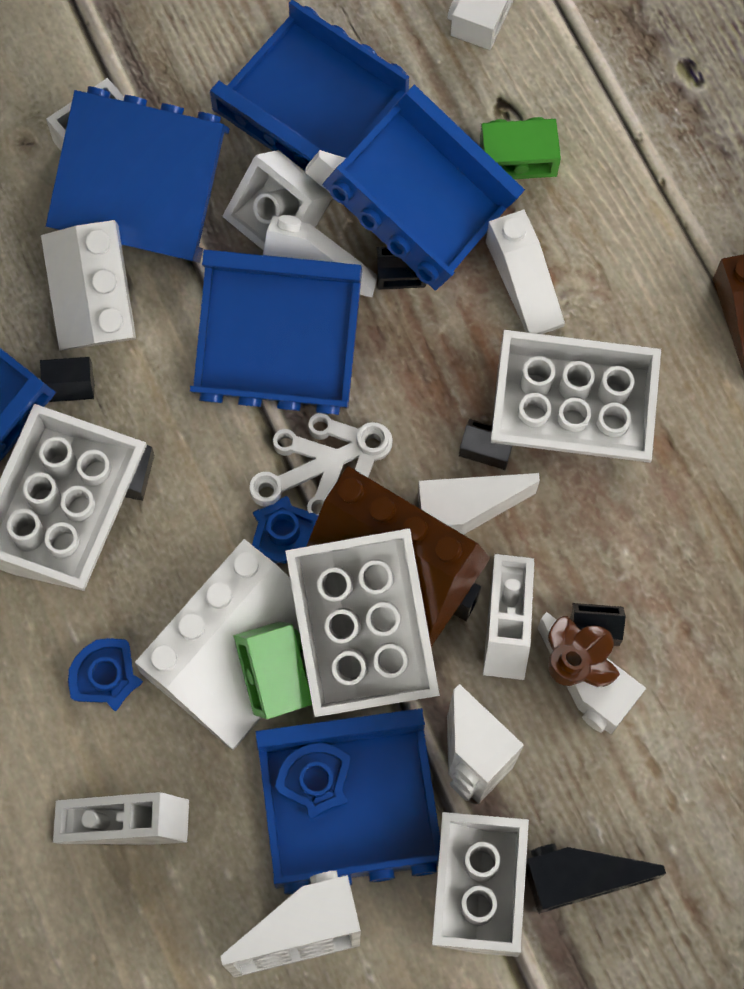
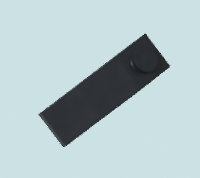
M555 843L531 850L532 858L526 860V875L538 914L657 880L666 874L664 865L571 847L557 850Z

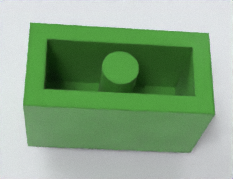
M533 117L524 121L497 119L481 124L480 147L513 179L557 177L561 155L556 119H544L542 117Z
M278 621L233 635L253 715L267 720L312 705L306 668L303 667L300 655L303 652L299 631L293 627V624Z

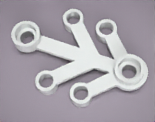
M324 413L314 414L309 420V432L312 437L323 440L332 436L349 442V444L335 449L298 437L289 429L279 430L273 437L274 449L278 454L288 456L296 453L314 460L279 476L271 472L256 474L250 482L251 497L256 504L267 507L280 500L283 492L322 475L315 497L311 498L307 504L308 513H314L312 511L313 506L316 504L323 505L326 497L338 481L344 464L358 458L355 470L369 478L374 461L385 458L391 451L393 440L390 431L384 425L375 422L366 423L360 428H356L331 420ZM317 422H325L328 425L324 431H317L313 426ZM282 438H289L292 440V444L289 447H281L278 441ZM375 438L380 442V445L376 448H370L366 445V441ZM264 487H270L274 492L270 497H262L259 491Z

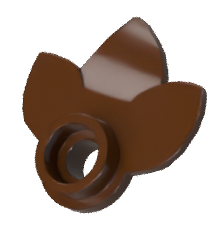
M562 616L555 621L548 634V641L553 650L548 661L551 677L563 686H572L583 681L596 687H604L613 683L620 673L611 662L606 660L614 646L612 634L600 626H587L580 630L568 616Z

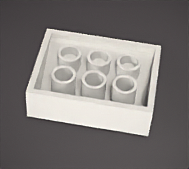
M504 330L497 372L491 443L651 463L661 349Z
M34 404L0 478V570L16 576L84 591L145 451L146 442Z
M410 528L285 550L314 717L440 696Z
M243 539L135 661L140 674L233 751L261 719V717L253 715L233 635L278 621L293 624V627L299 631L290 577L273 561ZM301 652L300 655H301L303 667H305L304 655H303V652Z
M328 871L311 876V884L299 888L220 956L222 965L233 977H238L359 947L361 930L348 875L338 877L337 871Z

